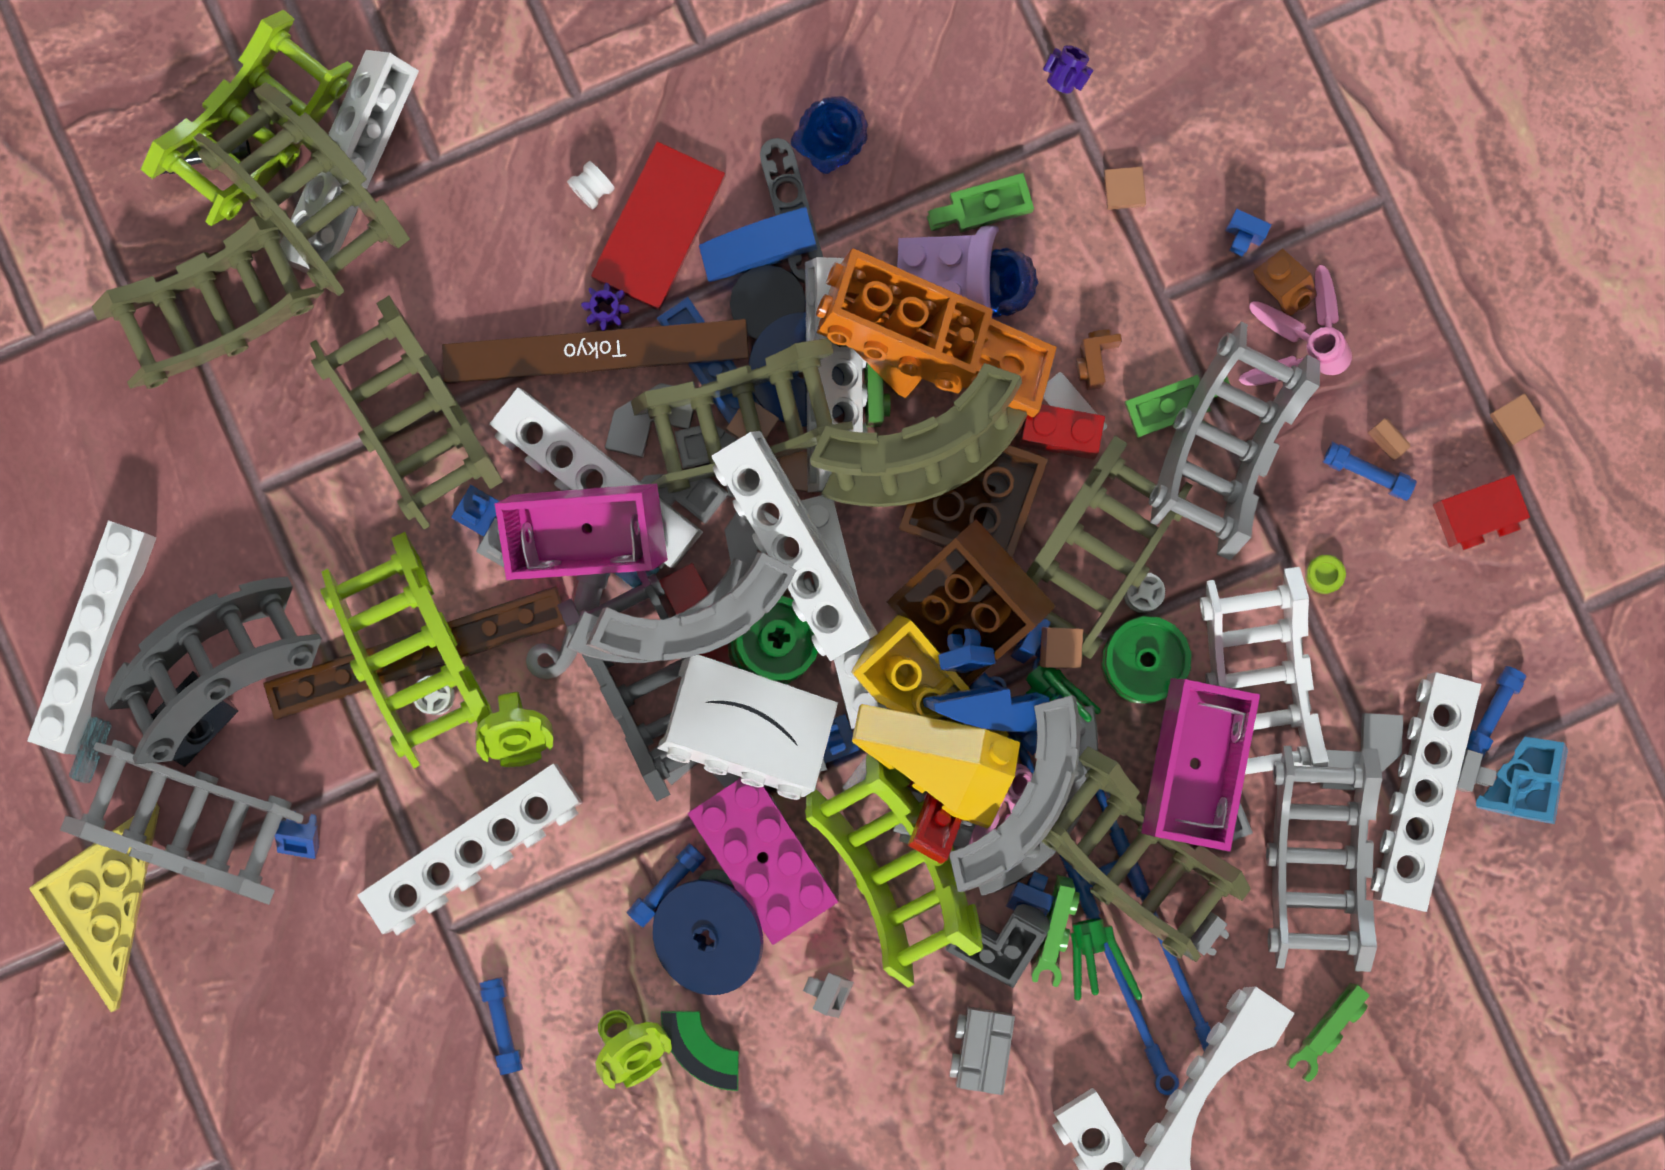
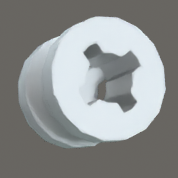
M588 161L583 166V172L579 176H572L567 181L572 190L592 210L598 205L599 198L602 195L610 194L615 190L609 179L591 161Z
M1148 573L1138 588L1133 585L1130 586L1124 599L1131 610L1137 613H1147L1162 604L1165 598V587L1158 576Z
M425 676V677H423L422 679L418 680V682H420V681H422V680H424V679H426V678H428V677H430V676ZM446 686L439 689V691L437 690L414 701V704L423 713L442 715L452 707L455 700V692L453 688Z

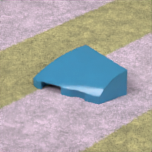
M1524 737L1515 749V755L1509 763L1504 764L1496 774L1497 778L1493 786H1490L1483 796L1480 795L1478 797L1476 807L1509 816L1555 824L1568 748L1565 743Z

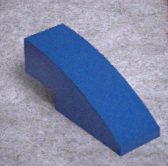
M806 207L752 223L699 245L708 282L746 273L755 267L782 263L781 259L818 250Z
M998 684L923 698L925 707L953 720L979 728L1025 732L1037 731L1034 706L1050 702L1049 697L1037 692L1011 697L1010 689Z

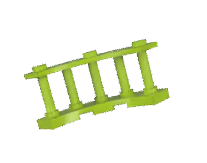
M284 10L260 21L252 39L238 59L243 64V67L231 83L223 79L202 103V107L206 110L196 120L191 122L185 118L173 129L153 140L140 169L151 179L165 171L169 173L174 171L210 200L213 206L205 221L210 226L224 218L227 220L234 218L241 210L242 205L250 197L235 183L222 191L183 160L194 149L197 151L201 150L194 136L201 133L216 144L217 142L212 138V133L225 120H233L240 125L251 117L250 114L242 109L241 102L253 87L257 88L265 82L292 100L293 104L289 108L299 117L306 112L317 124L333 101L340 98L349 86L347 77L353 65L347 61L331 70L325 68L290 40L291 35L288 32L295 19ZM281 51L320 82L319 87L307 105L269 75L267 67L276 53ZM264 126L252 136L261 144H265L275 134ZM292 142L250 176L261 187H264L283 166L288 168L297 160L302 143L296 144ZM231 153L228 154V155L231 156L238 164L241 162V161H240L238 158H236L233 154H231Z
M403 532L391 538L396 551L395 554L390 555L391 560L339 585L329 569H325L321 573L326 587L320 589L328 608L335 610L343 633L355 657L354 660L350 661V665L359 682L366 681L393 733L390 741L399 758L406 756L414 769L420 766L415 746L466 721L470 724L476 721L479 725L483 719L493 714L469 665H464L455 647L457 642L442 612L439 613L431 596L435 593L422 560L406 532ZM399 574L402 576L405 574L409 585L403 588V593L355 616L351 615L346 598L393 575ZM409 606L413 609L419 607L426 622V625L421 627V632L368 656L358 633L359 630ZM428 645L430 648L437 646L446 664L440 667L441 672L388 697L376 670ZM446 686L450 688L458 687L465 700L460 703V708L407 732L396 710Z
M868 754L866 755L867 774L863 781L830 799L824 797L816 789L806 796V820L813 827L817 828L835 847L853 873L858 889L865 896L880 940L883 970L909 988L914 985L912 963L951 943L958 946L969 956L982 951L981 928L976 905L971 904L968 906L965 892H958L950 855L947 861L940 864L914 849L886 865L878 867L864 843L899 824H903L911 836L924 800L918 802L907 788V785L911 783L908 777L897 769H888ZM872 793L877 794L890 807L891 811L854 830L839 811ZM925 862L935 889L897 908L887 881ZM940 904L944 929L909 946L903 923Z

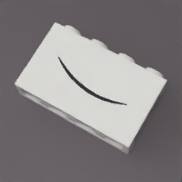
M701 655L685 658L682 661L678 674L682 678L666 734L660 740L658 749L667 752L668 758L678 762L689 763L692 760L704 764V769L714 774L726 775L728 772L740 776L741 782L749 786L763 787L767 785L778 789L777 793L785 798L798 800L800 797H805L815 791L838 702Z

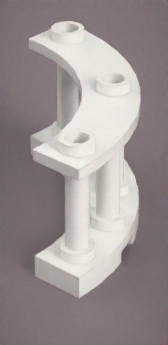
M1300 567L1284 569L1283 585L1277 586V590L1221 599L1218 596L1215 580L1207 581L1206 597L1200 598L1202 618L1204 621H1207L1211 672L1205 674L1206 684L1231 689L1279 681L1291 684L1294 704L1288 705V709L1256 714L1254 730L1291 724L1292 728L1298 727L1301 746L1297 747V751H1292L1294 766L1328 767L1329 760L1318 714L1310 715L1311 706L1308 691L1314 690L1310 657L1308 654L1303 655L1302 637L1308 636L1309 597ZM1279 605L1281 609H1284V619H1279L1277 624L1222 632L1223 614ZM1280 639L1282 643L1286 642L1287 661H1282L1281 666L1225 674L1223 648ZM1282 753L1248 758L1245 775L1272 771L1274 762L1281 761Z

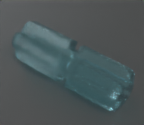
M91 717L89 719L80 743L83 745L82 750L78 749L69 773V777L82 783L91 782L100 756L97 755L99 751L93 748L96 742L106 743L112 727L109 721L98 717Z

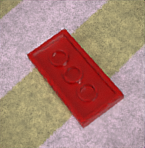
M657 141L591 274V278L604 285L609 283L610 288L616 291L623 290L625 295L660 311L726 174Z

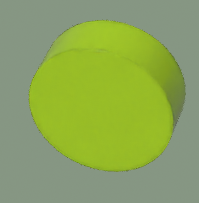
M1320 555L1309 562L1305 571V579L1308 586L1320 594H1329L1338 590L1346 578V570L1343 563L1332 555Z

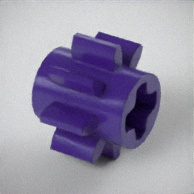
M1071 45L1064 46L1062 51L1055 48L1043 67L1044 71L1050 73L1047 78L1049 85L1057 91L1067 94L1072 93L1074 88L1082 91L1093 72L1092 68L1086 66L1089 61L1088 55L1081 49Z
M605 283L604 290L598 292L590 287L589 292L592 296L590 302L581 303V307L584 310L592 312L586 319L587 324L590 326L597 321L600 323L602 331H607L608 325L613 324L622 328L623 326L620 321L621 313H630L628 306L619 304L625 297L624 291L620 290L616 294L612 293L609 283ZM604 301L607 305L611 304L613 312L609 315L604 311L600 312L601 310L598 305Z

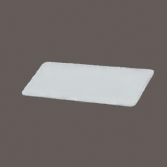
M1059 372L1047 382L1043 398L1050 406L1097 414L1063 373ZM1104 422L1103 431L1107 428V425L1105 424V422Z

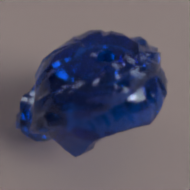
M831 96L820 101H814L801 117L799 127L794 131L791 138V145L801 155L809 158L811 164L823 174H829L839 166L848 164L854 156L861 152L862 146L866 144L868 139V123L865 119V114L859 109L857 104L843 96Z
M1006 247L1001 250L994 249L991 252L990 304L991 309H993L992 317L1010 316L1027 307L1029 301L1036 293L1038 279L1032 259L1022 252Z

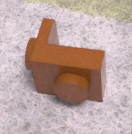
M1283 248L1253 270L1255 279L1279 301L1282 312L1289 316H1292L1298 310L1306 308L1317 296L1311 273Z
M1109 329L1097 330L1088 333V338L1082 340L1080 344L1082 358H1076L1078 379L1079 381L1085 380L1087 390L1100 389L1104 386L1106 381L1101 350L1118 348L1122 342L1121 334L1111 335V330Z

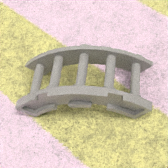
M1242 321L1231 334L1227 332L1223 335L1217 347V355L1198 384L1187 408H1182L1177 414L1173 425L1176 432L1165 457L1158 484L1154 487L1149 497V505L1152 506L1150 523L1157 526L1170 510L1215 531L1216 537L1219 538L1217 555L1231 560L1252 536L1253 520L1259 499L1258 496L1253 494L1258 476H1267L1272 461L1280 447L1274 440L1285 422L1292 425L1304 405L1320 386L1319 360L1306 355L1297 367L1292 366L1290 368L1246 346L1248 324ZM1237 360L1283 381V387L1274 401L1264 402L1224 382V379ZM1215 395L1259 416L1261 423L1252 440L1245 442L1202 421ZM1195 435L1239 455L1242 463L1235 480L1230 482L1186 461ZM1184 476L1223 495L1224 501L1227 502L1223 518L1178 497L1181 477Z
M763 552L757 553L751 566L735 558L723 578L706 597L691 608L673 617L663 620L637 618L619 613L608 607L602 609L599 617L582 612L566 648L585 656L620 663H647L673 660L710 652L730 643L750 630L752 625L776 605L788 588L797 570Z
M1072 695L1034 706L1037 720V749L1035 756L1037 761L1031 781L1027 783L1020 799L1012 809L1011 815L1004 823L976 842L950 852L949 855L958 892L979 887L981 896L1002 890L1037 870L1056 852L1041 841L1047 836L1062 810L1086 781L1085 774L1087 770L1079 760L1080 755L1087 746L1098 751V733L1094 706L1084 707L1092 716L1090 722H1086L1079 715L1076 697ZM1082 812L1067 830L1069 835L1076 826Z
M113 740L111 746L98 742L95 743L94 750L109 755L111 758L88 814L83 813L81 820L65 816L60 831L125 854L131 848L128 856L198 881L224 888L247 898L270 904L275 890L261 885L263 877L259 875L282 817L299 823L303 820V815L290 810L291 802L272 795L269 796L268 801H264L218 786V778L200 771H196L193 777L157 763L135 764L132 758L136 747L121 741ZM127 762L152 773L129 830L124 829L123 834L120 835L104 829L106 821L103 818ZM166 778L194 787L173 842L171 845L167 844L164 851L144 844L147 838L144 833ZM211 793L234 801L213 857L212 859L208 858L204 865L187 859L189 851H186L208 794ZM249 807L267 812L245 870L240 869L238 876L228 873L230 866L227 865V862Z
M1283 746L1281 761H1275L1273 766V783L1277 785L1273 843H1267L1266 864L1267 866H1272L1273 928L1268 930V951L1275 952L1276 968L1283 969L1288 949L1346 951L1347 955H1353L1355 971L1371 972L1377 950L1373 901L1366 900V878L1373 877L1374 849L1373 841L1367 840L1369 820H1376L1382 783L1378 749L1362 748L1359 764H1353L1352 768L1294 766L1292 747ZM1294 782L1352 784V787L1355 788L1354 802H1347V806L1291 804ZM1289 819L1346 821L1347 825H1352L1350 846L1346 845L1344 849L1287 847ZM1287 863L1344 865L1345 869H1350V890H1345L1344 894L1286 892ZM1287 908L1344 910L1345 914H1350L1351 931H1348L1347 935L1289 933Z

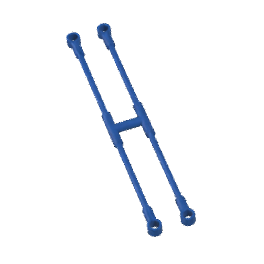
M1036 658L1033 662V670L1037 668V664L1040 661L1039 658ZM997 676L991 677L993 681H997L1001 686L1007 688L1002 678ZM1059 695V696H1058L1057 698H1055L1054 700L1061 699V698H1063V697H1062L1061 695ZM1008 731L1011 739L1018 742L1021 740L1014 731ZM1020 744L1018 755L1021 762L1033 774L1035 767L1029 753ZM1099 789L1095 796L1103 812L1108 806L1106 803L1107 797L1104 791ZM1116 820L1110 828L1111 832L1109 835L1120 859L1130 846L1124 829L1119 827ZM1059 855L1068 877L1073 879L1075 891L1080 893L1079 901L1086 918H1100L1099 914L1101 912L1090 891V888L1093 886ZM1119 859L1103 865L1099 869L1107 876ZM1137 861L1127 874V877L1136 897H1140L1143 902L1151 891ZM1158 938L1196 1025L1194 1030L1205 1052L1209 1045L1206 1039L1211 1031L1209 1023L1205 1022L1177 957L1164 949L1162 946L1163 941ZM1106 942L1104 943L1105 955L1145 1044L1144 1052L1155 1075L1154 1085L1160 1093L1171 1095L1178 1089L1179 1080L1169 1070L1159 1045L1154 1043L1136 999ZM1168 1075L1173 1078V1085L1165 1090L1160 1087V1080Z

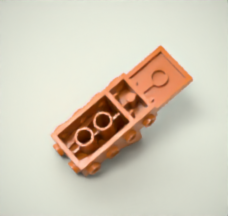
M854 248L850 250L841 264L836 262L833 264L826 280V284L831 286L829 294H824L816 311V316L821 318L816 333L827 337L834 344L846 345L854 349L898 395L906 398L922 379L934 383L941 390L952 391L958 394L963 387L967 389L971 385L983 364L986 363L1021 376L1022 384L1008 407L1027 412V415L1034 417L1040 411L1056 346L992 319L993 309Z

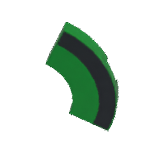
M661 1011L662 1028L671 1039V1052L680 1065L692 1076L710 1086L738 1091L739 1050L725 1048L711 1039L702 1024L700 1011Z

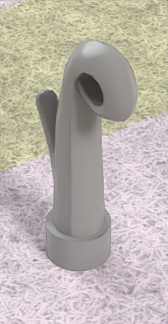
M611 573L577 575L576 579L579 582L574 604L578 612L586 609L588 612L599 606L602 591L606 589ZM566 629L560 652L557 648L545 643L536 644L529 650L526 664L528 670L534 676L542 679L554 678L565 672L571 665L578 652L566 648L571 638L568 629ZM542 653H548L554 663L548 667H541L538 665L537 660Z

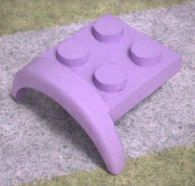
M982 226L976 235L898 238L897 268L991 308L990 261L993 242L996 234L999 232L998 226Z

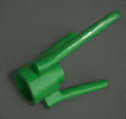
M1038 666L1026 678V681L1031 686V689L1026 694L1037 692L1049 697V701L1054 700L1059 695L1063 698L1071 695L1076 697L1078 713L1086 722H1090L1092 716L1078 700L1086 707L1094 706L1095 714L1098 715L1101 712V709L1071 683L1060 669L1056 670L1053 667Z
M1093 918L1073 923V932L1070 935L1073 944L1074 999L1079 1001L1082 997V955H1085L1091 993L1098 995L1099 988L1094 954L1105 951L1104 943L1106 942L1134 997L1137 1000L1142 999V993L1115 940L1113 927H1104L1103 918Z

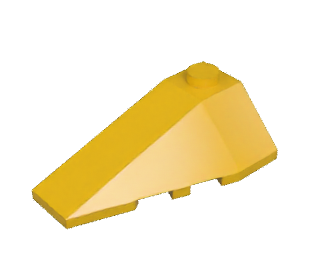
M897 615L870 640L851 673L875 701L891 710L972 726L953 720L924 706L923 698L969 690V687L956 672L941 670L938 656L940 653L910 619ZM986 729L1005 737L1009 735L1006 731Z
M861 704L858 708L852 737L853 743L888 769H897L914 782L912 786L919 792L923 793L926 791L943 803L941 808L947 813L986 829L991 827L1015 777L1020 742L986 729Z

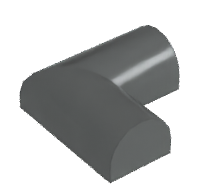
M1018 905L1000 934L980 923L982 951L969 956L958 946L951 943L946 946L945 950L1014 988L1050 929V922L1039 909L1031 905Z

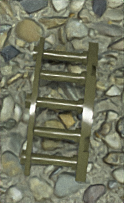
M265 82L254 90L261 102L258 106L259 111L215 144L201 133L194 136V139L201 148L198 155L211 171L219 170L252 199L250 202L251 206L263 220L270 219L309 266L310 270L307 271V274L320 290L327 288L340 296L345 291L334 275L377 241L380 243L386 241L399 249L410 238L384 200L380 199L376 202L367 189L362 186V183L367 178L337 143L306 112L300 117L289 108L293 104L292 100ZM268 123L272 125L277 123L283 127L282 131L239 164L228 155ZM292 142L296 144L301 142L312 153V159L267 193L250 175ZM321 172H330L342 185L340 189L342 193L297 228L279 205ZM351 205L353 207L358 206L369 220L367 224L368 229L328 261L324 262L308 239Z
M259 215L252 217L239 230L223 240L226 246L225 249L210 257L208 252H203L175 266L178 274L157 283L154 277L151 276L128 285L106 290L94 303L92 309L97 320L113 317L115 321H120L141 366L127 381L130 389L145 385L147 389L156 388L166 383L168 377L202 365L224 354H227L229 357L238 355L249 348L248 342L269 332L291 317L302 315L313 309L314 305L312 302L324 290H320L317 286L301 289L279 243L282 232L270 219L265 221ZM261 248H265L287 294L273 307L251 264L253 261L252 254ZM231 267L238 270L259 314L258 317L237 329L214 284L217 280L215 276ZM194 286L196 289L201 290L222 334V337L197 348L174 302L177 298L176 294ZM153 303L155 307H160L182 353L159 362L155 361L134 316L136 309Z
M389 295L376 303L383 315L381 319L377 320L379 323L377 326L329 355L325 353L319 342L314 340L310 345L316 358L311 360L323 381L327 378L331 379L363 429L358 435L370 453L376 450L402 496V498L397 500V503L406 518L411 520L415 517L422 528L426 529L430 524L421 508L472 477L477 480L482 476L490 489L502 483L503 479L487 451L481 446L475 436L474 429L428 354L420 346L414 332ZM387 337L389 340L396 337L406 352L401 355L402 359L350 390L336 368ZM419 372L429 388L424 393L425 397L374 427L359 403L408 373L414 375ZM442 409L451 424V427L446 429L447 434L396 464L383 440L432 410L437 413ZM455 446L457 449L465 448L469 457L463 460L464 465L418 493L413 494L404 477Z
M825 338L795 343L765 358L767 364L753 370H751V366H743L716 375L717 381L703 384L699 388H695L692 381L666 388L644 391L631 401L634 416L648 414L649 419H654L667 474L651 482V484L657 483L658 489L667 487L668 493H675L691 488L690 482L715 477L713 466L716 464L711 456L722 450L711 408V405L714 404L713 398L732 393L733 397L738 399L746 434L754 431H761L762 433L752 393L756 392L754 386L769 381L771 385L776 386L789 437L788 441L770 447L776 459L816 446L826 425L840 430H852V421L838 424L832 423L818 369L822 366L820 360L834 353L831 341ZM798 370L804 374L817 428L805 434L790 382L794 379L792 373ZM691 404V408L693 410L696 409L710 464L682 470L669 415L672 413V408Z
M984 363L971 385L954 401L952 408L936 419L933 416L918 424L903 428L900 433L878 436L877 432H852L826 425L810 458V463L813 467L832 472L821 493L822 497L858 506H900L921 502L963 485L981 473L1000 456L1014 439L1026 419L1027 412L1008 407L1022 384L1021 376Z
M1117 436L1113 437L1073 502L1026 572L1036 585H1038L1041 579L1046 583L1050 580L1101 613L1088 634L1083 632L1082 658L1085 655L1089 659L1093 657L1103 639L1098 637L1099 633L1130 586L1133 585L1138 588L1150 571V568L1145 563L1173 519L1179 522L1183 517L1170 510L1158 526L1106 494L1107 489L1102 487V484L1107 477L1112 480L1115 477L1147 498L1150 497L1152 490L1156 486V484L1124 464L1126 460L1120 456L1127 443ZM1186 481L1179 491L1178 497L1186 500L1185 498L1193 485ZM1088 506L1093 509L1099 507L1149 539L1135 563L1083 530L1084 526L1078 521ZM1065 542L1071 546L1073 543L1077 544L1126 576L1111 600L1059 568L1060 563L1054 559ZM1052 611L1045 617L1046 620L1051 622L1049 627L1077 628Z
M1087 746L1079 757V760L1087 770L1085 774L1086 781L1062 810L1059 818L1041 842L1050 849L1057 851L1093 886L1090 891L1097 899L1107 905L1112 902L1130 918L1162 940L1164 949L1173 956L1181 958L1185 955L1197 962L1201 956L1191 937L1222 896L1227 897L1230 894L1243 901L1251 890L1241 870L1222 860L1203 846L1198 845L1194 850L1184 842L1142 834L1141 830L1146 808L1136 799L1140 791L1127 777L1118 762ZM1101 789L1109 797L1106 800L1108 806L1078 845H1076L1067 830L1096 792ZM1120 815H1127L1139 826L1137 829L1138 835L1106 876L1088 856ZM1159 843L1173 855L1171 857L1173 863L1140 905L1118 886L1149 845ZM1194 870L1208 880L1209 888L1176 930L1155 916L1154 913L1183 874Z

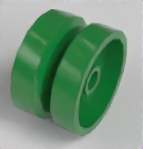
M781 596L776 605L752 625L750 630L728 643L729 659L733 667L786 685L797 680L810 667L818 653L811 638L814 633L807 621L802 622L796 615L792 607L794 599ZM768 638L776 640L778 643V648H774V641H768Z
M1142 616L1121 625L1109 636L1102 650L1101 669L1107 685L1117 696L1131 703L1150 704L1167 698L1171 678L1187 679L1191 671L1192 653L1187 638L1176 625L1160 617ZM1145 653H1150L1153 657L1149 661L1153 663L1151 667H1145L1141 664L1140 658Z

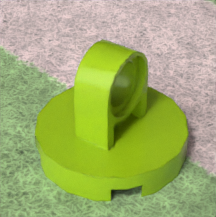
M518 691L498 695L499 712L483 719L475 729L476 752L486 762H489V757L500 760V766L520 767L542 759L541 752L547 749V747L549 750L553 747L551 722L546 716L537 711L523 709Z
M621 1010L610 1011L598 1023V1032L605 1046L599 1052L595 1062L596 1072L603 1083L609 1088L615 1089V1083L621 1082L624 1083L626 1088L632 1087L648 1079L660 1069L663 1064L659 1058L664 1054V1051L670 1054L672 1049L671 1039L658 1023L645 1022L635 1025L626 1012ZM624 1023L627 1025V1029L621 1031L613 1038L607 1036V1031L613 1024Z

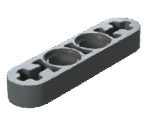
M780 138L770 139L761 148L760 160L775 216L806 207L818 249L807 252L810 260L816 257H823L794 151L786 140ZM777 148L781 154L787 153L788 155L783 157L785 174L778 176L774 160L767 161L766 159L772 156L771 150ZM790 170H793V173H794V174H786V173H788ZM770 176H778V177H776L774 180H771V177H770ZM790 183L797 188L798 196L794 201L785 203L777 198V189L782 184ZM801 254L787 258L791 273L799 282L806 284L805 270L797 269L796 267L802 264Z

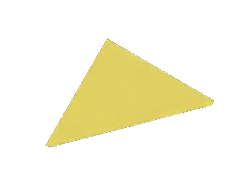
M157 803L144 833L147 836L144 844L150 846L153 844L160 809ZM133 817L112 832L122 835L124 829L129 830ZM94 843L29 889L110 1012H114L120 1008L149 863L128 856L131 848L125 854Z

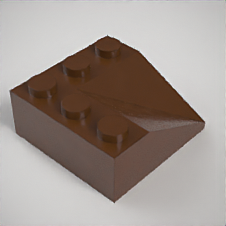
M1008 445L992 464L963 485L942 495L921 502L907 504L899 530L945 548L977 519L1013 558L1048 459Z
M977 519L886 601L898 615L910 619L940 654L951 651L947 644L948 635H961L964 645L966 640L964 630L974 629L980 633V646L993 648L995 662L1032 631L1056 607ZM991 665L967 673H956L968 686Z

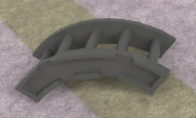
M636 571L641 580V585L588 612L586 609L578 612L571 598L558 604L559 611L571 636L582 612L599 617L602 609L608 607L620 613L650 598L661 620L669 618L659 599L665 592L655 573L647 576L645 571ZM582 654L588 667H591L614 718L618 720L626 736L627 745L655 800L659 801L671 795L664 780L670 777V772L688 763L678 762L668 757L662 759L660 756L654 759L648 747L654 743L653 739L666 733L671 713L648 725H645L644 722L637 725L629 707L635 704L634 700L681 677L678 674L682 661L685 658H681L627 687L625 684L618 687L609 670L610 667L615 665L614 662Z
M288 576L239 585L240 591L221 598L215 593L190 605L172 616L148 635L138 645L141 651L130 664L127 662L122 664L113 678L104 700L109 710L130 708L143 734L132 758L135 764L172 761L182 740L191 728L214 706L238 690L279 673L312 667L322 638L319 634L297 636L284 612L293 588ZM270 617L281 640L255 648L242 623ZM227 629L240 654L214 668L201 643ZM188 653L200 677L178 694L168 671ZM157 687L166 707L153 720L147 704L154 689Z

